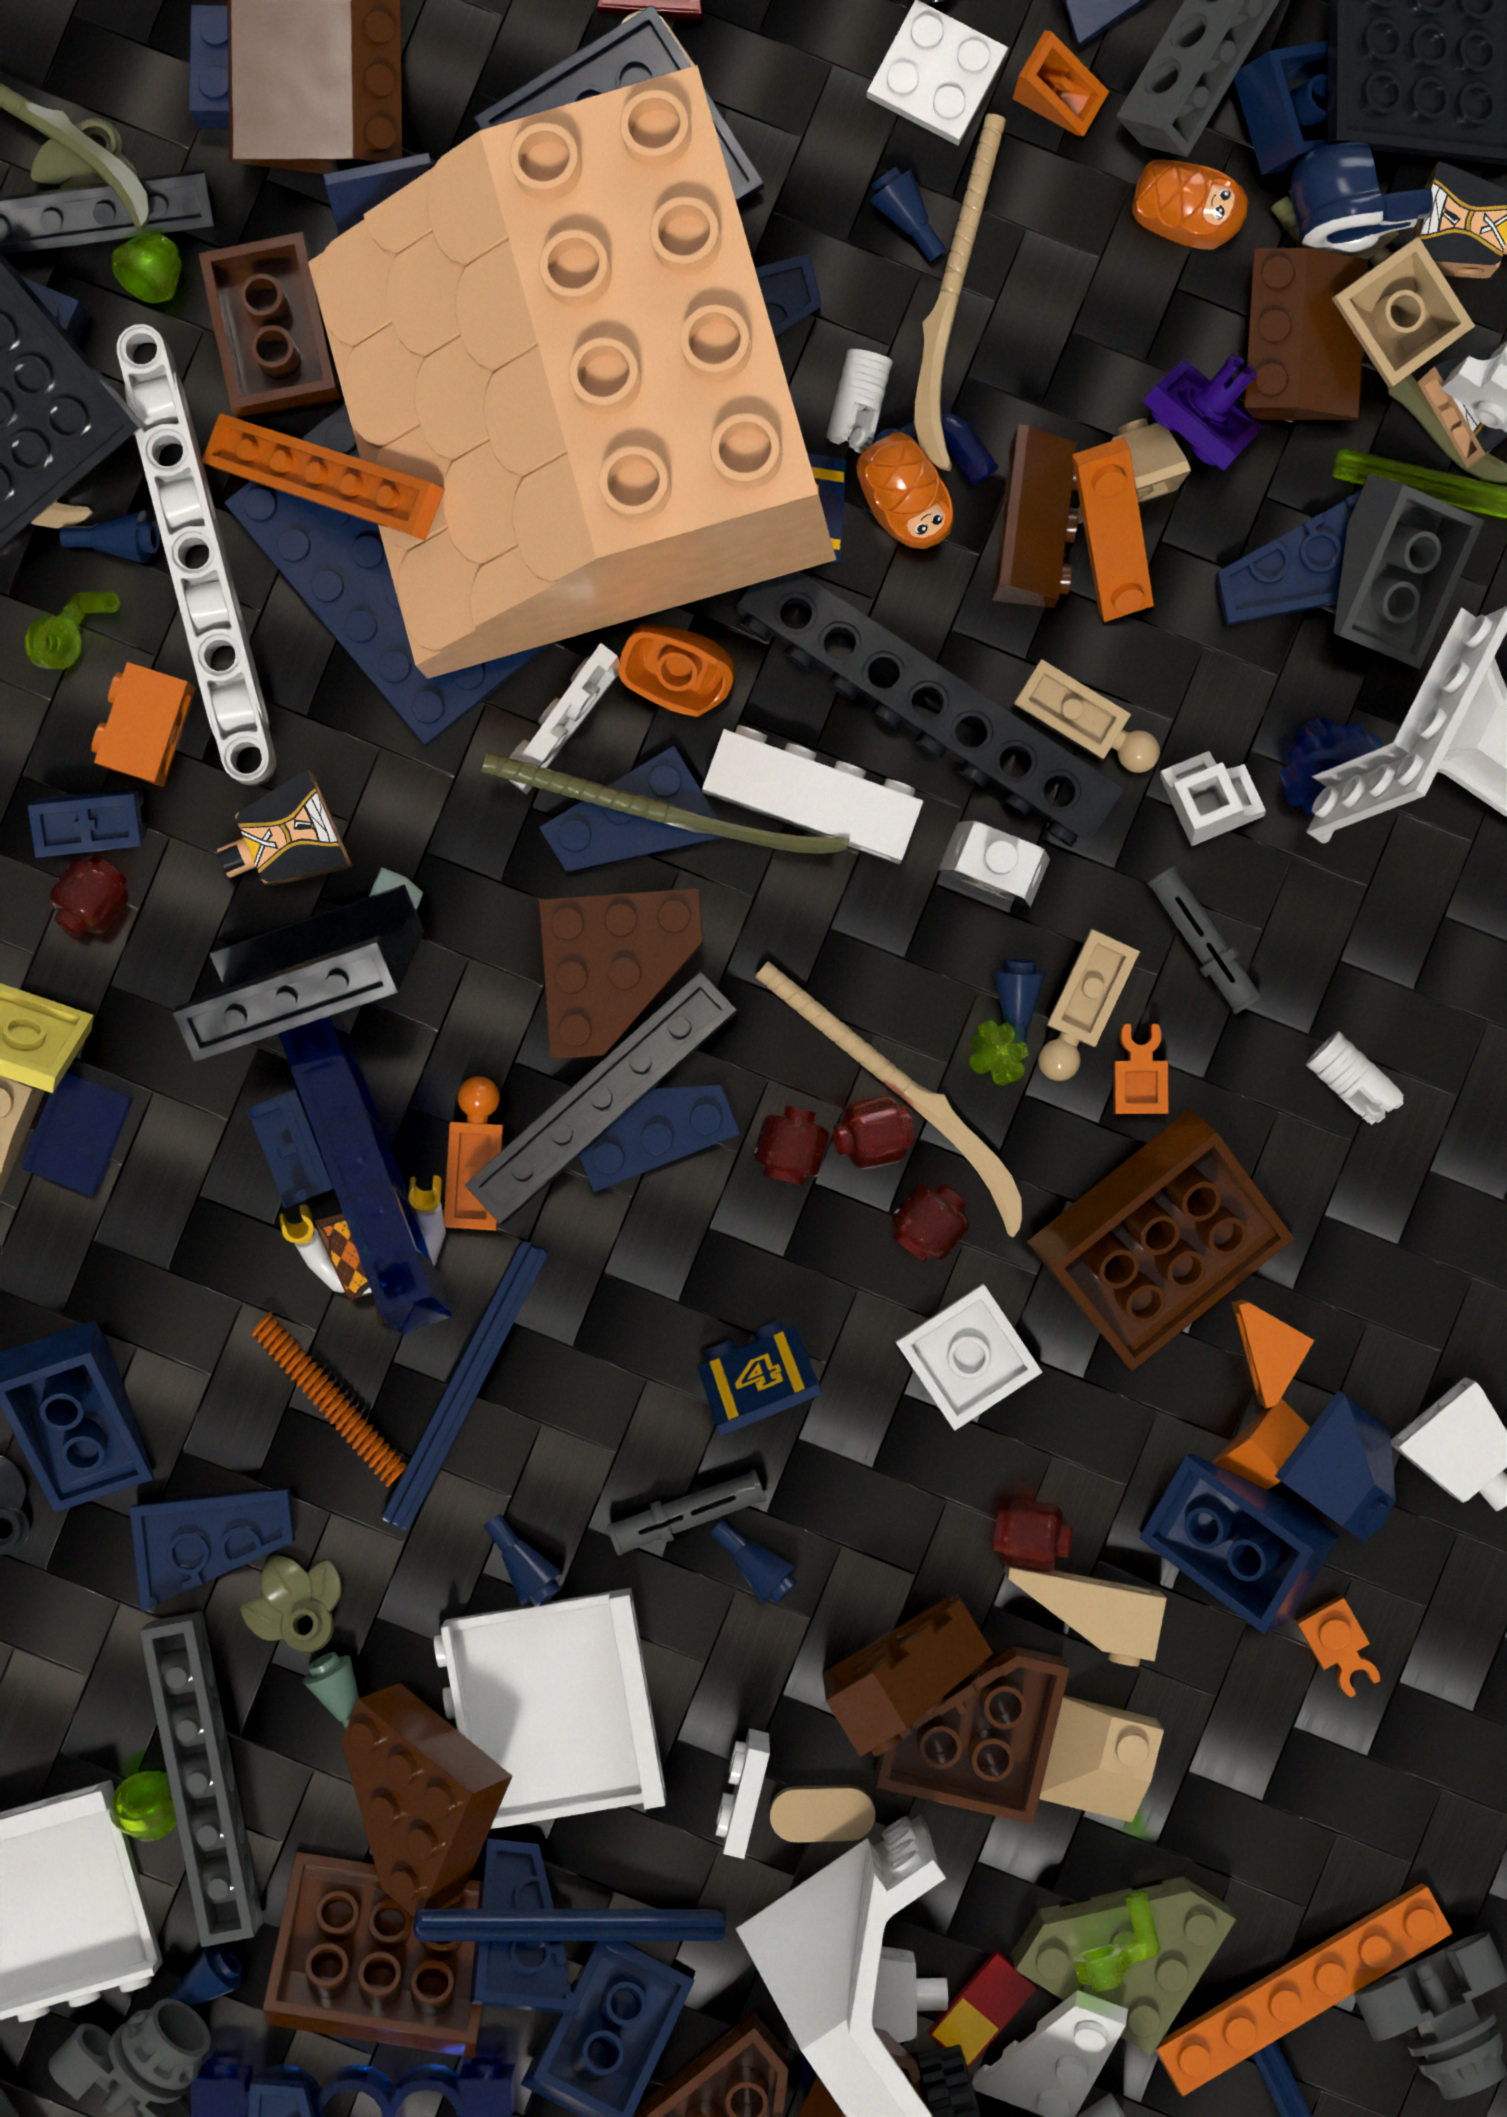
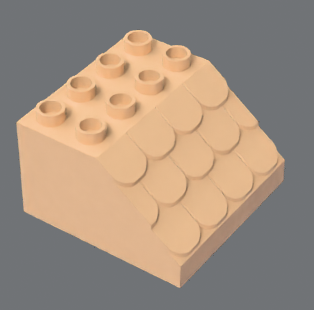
M698 65L478 131L444 154L433 168L363 214L364 220L332 240L324 252L308 262L360 459L429 481L445 489L425 541L378 525L414 662L427 679L836 560L819 493Z

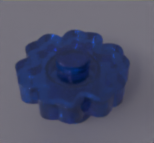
M1318 718L1305 724L1297 733L1296 747L1288 753V759L1291 764L1279 772L1282 789L1291 806L1302 805L1307 815H1315L1312 812L1313 804L1326 786L1312 776L1384 747L1379 736L1376 734L1366 735L1362 725H1337L1328 718Z

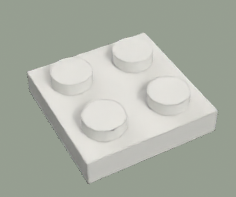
M915 0L868 88L866 98L959 146L1007 55L1008 47L923 2Z
M983 1283L895 1341L954 1431L1042 1373Z
M749 1729L745 1743L735 1742L729 1766L730 1775L728 1783L735 1784L733 1795L723 1792L716 1820L717 1829L715 1835L724 1837L723 1854L745 1858L770 1755L769 1733Z

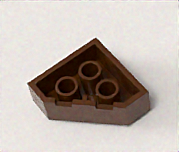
M699 888L539 900L550 1059L603 1057L611 1052L626 1032L702 947L703 933Z
M956 1591L822 1673L825 1699L858 1755L861 1757L872 1751L874 1756H879L895 1747L902 1740L899 1733L906 1730L917 1719L941 1707L946 1702L944 1696L961 1681L969 1679L982 1671L988 1665L986 1659L993 1652Z
M1012 1645L988 1660V1665L982 1671L955 1686L944 1696L946 1702L941 1707L917 1719L906 1730L899 1733L902 1740L895 1747L878 1756L874 1773L876 1788L1033 1825L1070 1667L1064 1657Z
M398 1683L358 1699L341 1742L381 1889L414 1917L415 1912L419 1909H445L460 1901L510 1784L512 1775L405 1686Z
M754 2010L638 2105L633 2117H783L789 2070L788 2051Z

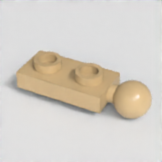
M1042 659L1012 706L1100 761L1105 758L1111 747L1118 751V758L1121 764L1127 770L1135 773L1150 770L1159 759L1160 747L1153 735L1145 731L1128 733L1123 730L1124 725L1131 716L1130 713Z
M1093 929L1089 931L1046 1026L1061 1032L1058 1039L1046 1043L1039 1053V1067L1046 1077L1055 1081H1064L1076 1074L1080 1066V1054L1077 1049L1079 1042L1096 1047L1140 951Z

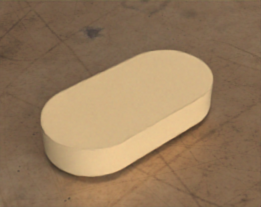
M851 1784L790 1786L781 1790L774 1797L770 1806V1822L774 1831L782 1839L789 1842L854 1841L864 1837L871 1830L875 1821V1807L871 1796L863 1788Z

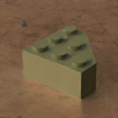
M1185 1877L1165 1880L1160 1885L1132 1891L1130 1888L1091 1897L1089 1901L1063 1907L1056 1905L1038 1909L1011 1952L1015 1970L1063 2001L1079 1990L1127 2008L1126 2026L1120 2037L1150 2056L1154 2053L1237 1920L1228 1904Z

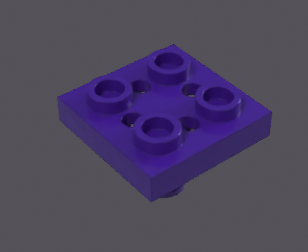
M1230 355L1223 367L1210 381L1184 358L1151 390L1143 400V403L1151 409L1153 418L1161 426L1171 431L1176 430L1187 439L1198 458L1209 465H1217L1224 471L1264 427L1235 402L1248 385L1256 379V372L1248 365L1233 380L1232 376L1245 360L1238 356Z

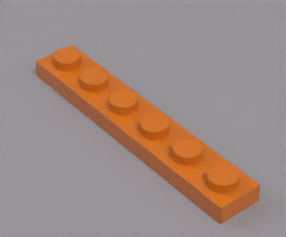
M219 413L201 461L215 469L424 541L427 538L445 491L444 488L429 481Z
M1420 1883L1166 2036L1160 2041L1155 2051L1175 2088L1182 2096H1185L1438 1943L1453 1932L1428 1886Z

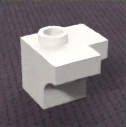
M1507 341L1493 352L1489 360H1478L1468 356L1450 372L1441 387L1442 391L1473 410L1475 417L1481 423L1490 428L1502 429L1506 433Z
M1207 751L1166 768L1160 773V778L1191 846L1265 815L1266 810L1245 764L1226 769L1223 762L1216 764L1210 751Z

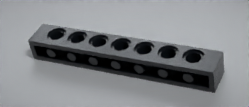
M801 571L750 585L737 605V613L744 617L740 624L747 631L763 641H767L771 635L786 645L787 649L784 654L790 660L808 671L815 665L829 674L831 678L827 683L840 694L851 700H854L858 694L875 705L871 713L883 723L896 730L903 724L919 735L915 743L926 752L938 759H941L946 753L962 764L958 770L961 775L981 788H985L989 782L1006 794L1002 801L1008 807L1026 818L1032 812L1050 823L1046 831L1069 847H1072L1075 842L1082 846L1090 842L1124 791L1123 788ZM792 604L802 605L809 611L811 620L804 628H788L780 617L784 608ZM836 633L847 635L854 644L853 653L844 659L831 657L824 647V642L829 636ZM877 663L890 664L897 672L898 681L890 688H878L870 682L868 670ZM921 692L933 693L940 700L941 712L933 718L920 717L913 710V697ZM965 721H973L979 724L984 731V742L975 748L963 746L956 737V727ZM1010 750L1022 753L1028 763L1026 774L1021 777L1006 775L1000 767V756ZM1061 780L1069 786L1071 800L1067 806L1055 807L1047 802L1044 797L1046 782Z

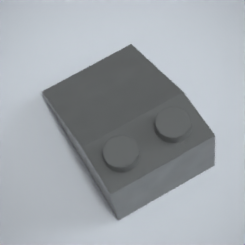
M1369 474L1347 526L1334 634L1420 669L1484 520L1405 484Z

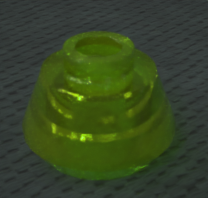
M141 234L120 245L112 253V268L116 279L128 292L148 303H159L172 299L176 292L182 265L178 257L177 247L172 241L160 234Z
M160 1771L139 1772L128 1777L119 1785L110 1801L109 1808L111 1821L117 1829L141 1841H154L164 1837L174 1828L177 1820L168 1774Z

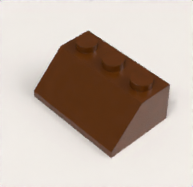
M1254 248L1247 366L1250 365L1254 369L1257 377L1248 385L1245 392V409L1256 420L1360 419L1364 348L1335 305L1332 297L1369 271V261L1367 259L1312 248Z
M1018 424L1009 449L992 601L1054 608L1059 600V594L1068 595L1072 563L1063 562L1065 542L1074 543L1078 523V511L1069 510L1071 490L1078 491L1072 454L1076 453L1077 442L1028 425Z

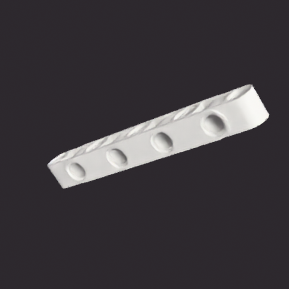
M145 324L132 325L126 328L119 336L117 355L125 382L127 404L145 425L135 436L207 717L226 772L242 784L259 786L267 782L274 775L276 755L269 732L268 714L204 464L201 462L202 456L188 401L169 345L153 327ZM144 343L157 345L156 355L151 362L146 364L134 363L133 356L135 350ZM170 444L182 445L183 455L177 464L168 467L160 465L159 456L166 446ZM195 545L208 546V561L198 569L187 568L185 557L189 549ZM222 646L233 647L236 657L234 664L225 671L213 670L211 657L214 651ZM248 747L259 748L262 761L258 769L248 774L241 773L237 767L238 755Z

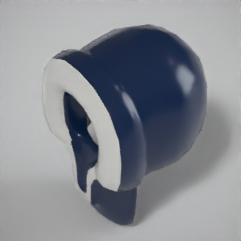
M1341 141L1312 149L1297 163L1289 180L1290 197L1299 225V239L1303 248H1312L1342 255L1362 252L1374 247L1381 235L1414 227L1419 220L1429 217L1433 208V194L1429 189L1381 194L1370 146L1368 143L1361 141Z

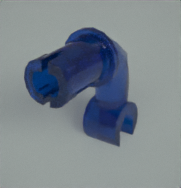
M941 410L946 447L975 486L992 475L999 466L973 429L976 427L974 421L968 422L958 414ZM915 417L911 418L897 430L886 429L876 436L874 443L892 433L901 432L909 435L919 444L914 424Z

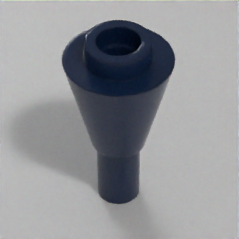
M894 167L871 184L876 194L868 201L907 235L911 234L929 262L947 250L928 223L930 219L911 169L902 175L898 168Z
M146 511L99 522L93 526H62L59 535L62 547H93L97 551L144 564L149 562L152 553H156L160 545L158 524L155 521H151Z
M1005 959L1004 968L993 970L1004 1022L1007 1023L1005 1055L1009 1057H1026L1028 1023H1031L1046 972L1036 969L1035 960Z
M501 1514L495 1516L483 1526L503 1553L501 1555L521 1605L531 1601L535 1607H538L561 1590L556 1581L564 1573L525 1541L519 1540Z
M723 1519L711 1531L710 1534L734 1556L735 1564L761 1605L768 1599L778 1604L797 1584L798 1581L792 1576L797 1565L752 1540L748 1541L727 1520Z
M218 1945L207 1946L177 1985L176 1990L165 1999L178 2000L189 2007H194L239 1989L242 1984V1965L239 1958L227 1947L221 1948Z

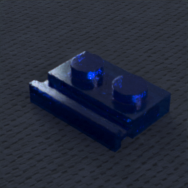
M66 1072L55 1091L49 1094L20 1169L30 1171L86 1195L96 1196L134 1098Z

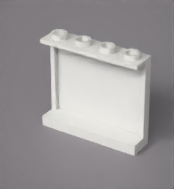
M632 1588L545 1602L538 1607L528 1605L446 1619L441 1626V1635L434 1636V1648L438 1667L447 1666L450 1687L443 1688L446 1717L448 1720L456 1718L458 1731L512 1775L510 1784L490 1829L641 1803L644 1805V1810L666 1805L667 1794Z
M105 1781L0 1812V2020L17 2015L19 2022L30 2021L50 2012L49 2006L68 2001L70 2007H77L100 1998V1991L119 1986L121 1992H129L152 1982L150 1976L155 1975L162 1965L163 1959L112 1781Z

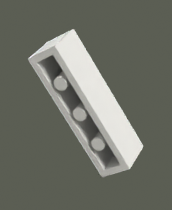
M737 725L735 733L726 729L723 730L702 788L703 794L825 838H850L848 845L850 847L897 864L901 863L923 800L913 797L915 788L891 779H886L884 786L864 779L865 770L845 762L836 761L834 768L814 761L817 755L815 752L795 744L787 743L785 750L765 744L767 735L748 727Z

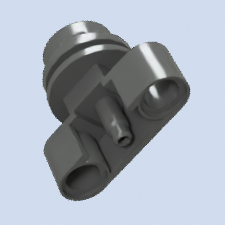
M1481 1932L1463 1938L1368 1984L1354 1993L1356 2002L1374 2041L1395 2037L1417 2026L1420 2035L1409 2042L1408 2049L1412 2056H1423L1417 2063L1424 2076L1437 2083L1443 2099L1452 2100L1474 2094L1492 2086L1507 2075V2068L1501 2057L1504 2043L1503 2035L1498 2028H1491L1497 2022V2017L1491 2009L1476 2011L1471 1999L1507 1981V1971L1489 1932Z
M162 1999L151 2009L135 2013L112 2036L97 2025L90 2023L81 2024L50 2058L49 2071L53 2079L77 2101L96 2082L109 2094L103 2101V2107L108 2113H116L120 2107H124L135 2117H195L190 2106L181 2097L199 2075L202 2067V2057L210 2048V2033L203 2019L191 2007L178 2000Z

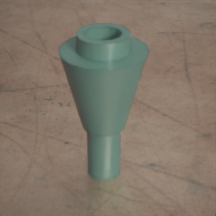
M331 1652L317 1658L308 1666L310 1673L304 1678L303 1683L338 1721H342L346 1729L356 1703L360 1698L350 1656L338 1657L336 1652Z

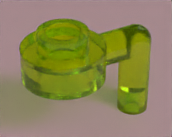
M78 592L72 596L59 616H44L33 621L25 635V649L30 660L36 666L43 669H65L70 667L77 660L81 651V636L77 629L80 622L87 613L116 612L120 606L119 596L115 592ZM47 635L50 639V647L48 650L46 648Z
M1137 1891L1125 1896L1136 1940L1123 1945L1110 1944L1095 1947L1073 1958L1080 1984L1091 1985L1093 1991L1113 1989L1123 1983L1122 1976L1131 1970V1965L1158 1955L1160 1952V1942L1146 1891Z

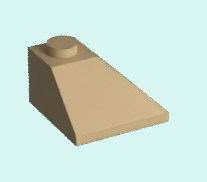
M1419 237L1409 241L1332 297L1335 305L1389 388L1399 383L1475 327Z
M1146 418L1135 420L1117 429L1119 436L1113 437L1112 441L1124 437L1130 448L1138 503L1178 490L1191 469L1188 460L1171 432L1158 422L1149 425ZM1081 505L1077 509L1078 524L1083 522Z
M1063 1695L1039 1799L1133 1822L1152 1780L1164 1732L1163 1727L1157 1718Z

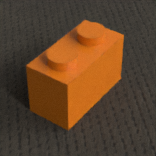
M127 662L124 672H117L110 685L108 702L113 703L108 721L107 723L101 722L98 725L93 737L91 750L97 753L94 763L103 768L164 787L196 687L188 681Z

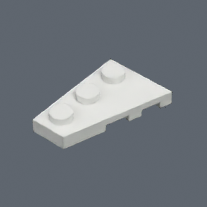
M600 643L592 656H588L574 672L570 679L572 684L561 699L555 698L544 711L538 721L542 726L531 742L524 739L509 758L533 764L540 768H547L618 676L617 668L620 665L618 656ZM509 780L526 794L532 788L528 784L525 785Z
M1077 1990L1039 2020L1036 2031L1021 2043L1014 2040L1003 2049L1002 2058L992 2066L984 2064L974 2072L972 2081L974 2090L1044 2117H1075L1126 2026L1128 2009Z

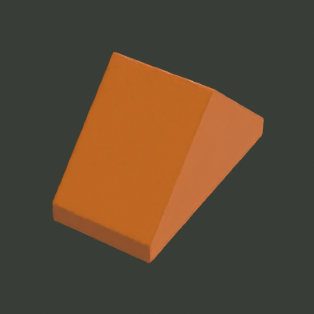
M1044 30L1018 76L1013 99L1073 134L1084 137L1109 91L1053 32Z
M1234 1301L1232 1306L1258 1404L1265 1408L1277 1406L1314 1340L1247 1301Z
M1281 1398L1277 1406L1265 1408L1211 1463L1268 1490L1280 1482L1275 1475L1309 1431L1310 1427Z

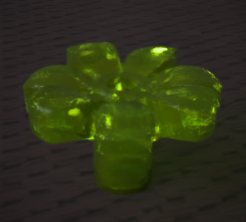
M991 1020L978 1025L979 1033L973 1035L970 1040L971 1048L977 1052L970 1057V1066L973 1071L978 1074H986L991 1071L994 1083L1001 1086L1021 1079L1025 1073V1067L1020 1061L1029 1055L1026 1043L1024 1041L1012 1042L1016 1033L1007 1022L999 1027Z

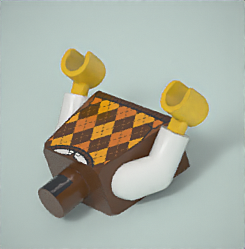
M433 1175V1189L422 1191L416 1186V1178L412 1177L410 1179L409 1197L315 1220L317 1229L313 1226L310 1208L304 1204L300 1205L303 1221L298 1224L289 1223L285 1219V1215L283 1213L280 1214L282 1234L286 1240L295 1244L307 1266L333 1291L345 1292L348 1299L372 1294L379 1324L410 1317L403 1286L425 1280V1272L430 1271L436 1265L446 1235L440 1202L442 1180L438 1175Z

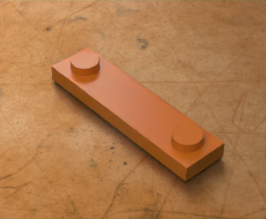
M1122 437L1072 454L1098 611L1103 621L1107 622L1154 606L1131 452L1125 438Z

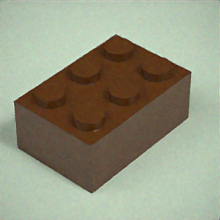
M298 232L198 253L229 403L235 416L240 420L250 421L343 401L333 354L308 262L313 259L312 251L304 233Z

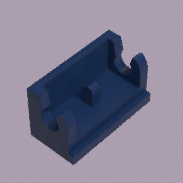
M142 787L36 799L28 805L35 858L142 846V839L147 835V824L142 823L141 806L144 804Z
M302 1089L289 1091L246 1110L256 1131L284 1208L340 1187Z

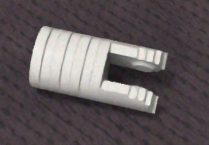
M847 350L826 436L831 442L840 445V443L848 441L850 443L849 447L860 454L872 445L893 362L891 359L866 350Z
M1340 1031L1331 1035L1305 1064L1371 1125L1384 1119L1385 1111L1390 1112L1404 1104V1094L1401 1093V1090L1370 1062L1362 1052L1357 1050Z

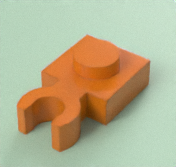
M1122 1024L1119 1039L1122 1047L1128 1052V1061H1113V1114H1168V1061H1153V1051L1157 1049L1161 1042L1160 1026L1158 1024H1149L1150 1036L1148 1041L1143 1045H1138L1131 1038V1024Z
M1339 1595L1295 1620L1320 1666L1325 1670L1337 1663V1683L1349 1697L1356 1695L1354 1688L1350 1684V1676L1354 1671L1359 1669L1365 1670L1367 1676L1374 1684L1380 1681L1377 1668L1368 1659L1359 1656L1357 1651L1370 1643L1344 1597Z

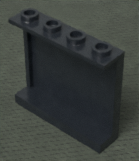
M405 884L211 951L210 957L222 982L219 990L210 995L178 1005L173 1011V1016L194 1062L398 993L425 932Z

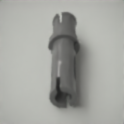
M1174 865L1147 884L1154 890L1176 927L1202 963L1203 967L1199 970L1203 976H1211L1233 1008L1234 1014H1237L1259 1000L1263 995L1261 992H1258L1250 977L1236 957L1240 953L1236 947L1229 948L1205 909ZM1176 897H1180L1204 933L1203 937L1198 935L1176 902ZM1207 943H1211L1235 979L1233 983L1229 981L1207 948Z
M754 1469L750 1473L712 1487H707L663 1505L660 1500L651 1503L650 1510L613 1524L609 1523L607 1528L615 1551L620 1556L627 1551L660 1539L664 1543L674 1540L673 1534L767 1500Z

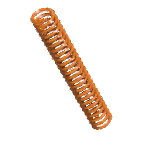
M269 1312L253 1329L252 1336H258L257 1343L264 1342L263 1349H269L268 1355H275L274 1361H281L279 1368L287 1367L285 1374L292 1373L291 1380H297V1387L303 1386L302 1393L309 1392L307 1399L315 1398L313 1405L321 1404L318 1411L323 1412L326 1410L324 1418L331 1417L330 1424L337 1423L335 1430L343 1429L341 1437L349 1435L346 1443L355 1441L352 1444V1449L361 1447L357 1455L362 1456L366 1453L363 1457V1462L371 1460L369 1468L376 1467L374 1474L382 1473L380 1476L381 1481L389 1478L385 1483V1487H389L405 1469L406 1462L398 1464L401 1456L392 1458L395 1455V1450L387 1452L390 1443L382 1445L384 1437L377 1438L378 1431L371 1432L373 1425L364 1427L367 1424V1418L358 1421L362 1416V1412L352 1415L356 1411V1406H351L347 1409L351 1400L343 1401L345 1393L337 1395L340 1387L330 1390L334 1385V1381L324 1384L328 1380V1375L318 1378L322 1374L323 1368H318L312 1373L317 1367V1362H312L308 1365L312 1356H306L302 1359L306 1354V1350L302 1349L296 1353L301 1343H296L290 1347L294 1343L295 1337H290L283 1342L289 1336V1331H284L277 1336L284 1329V1325L280 1324L272 1330L278 1323V1318L268 1322L273 1316V1312Z

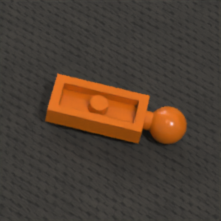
M483 1076L467 1079L458 1091V1103L462 1111L467 1114V1123L450 1122L444 1208L445 1228L498 1230L496 1219L465 1186L470 1179L503 1151L504 1125L488 1124V1116L496 1110L499 1104V1090L492 1080Z

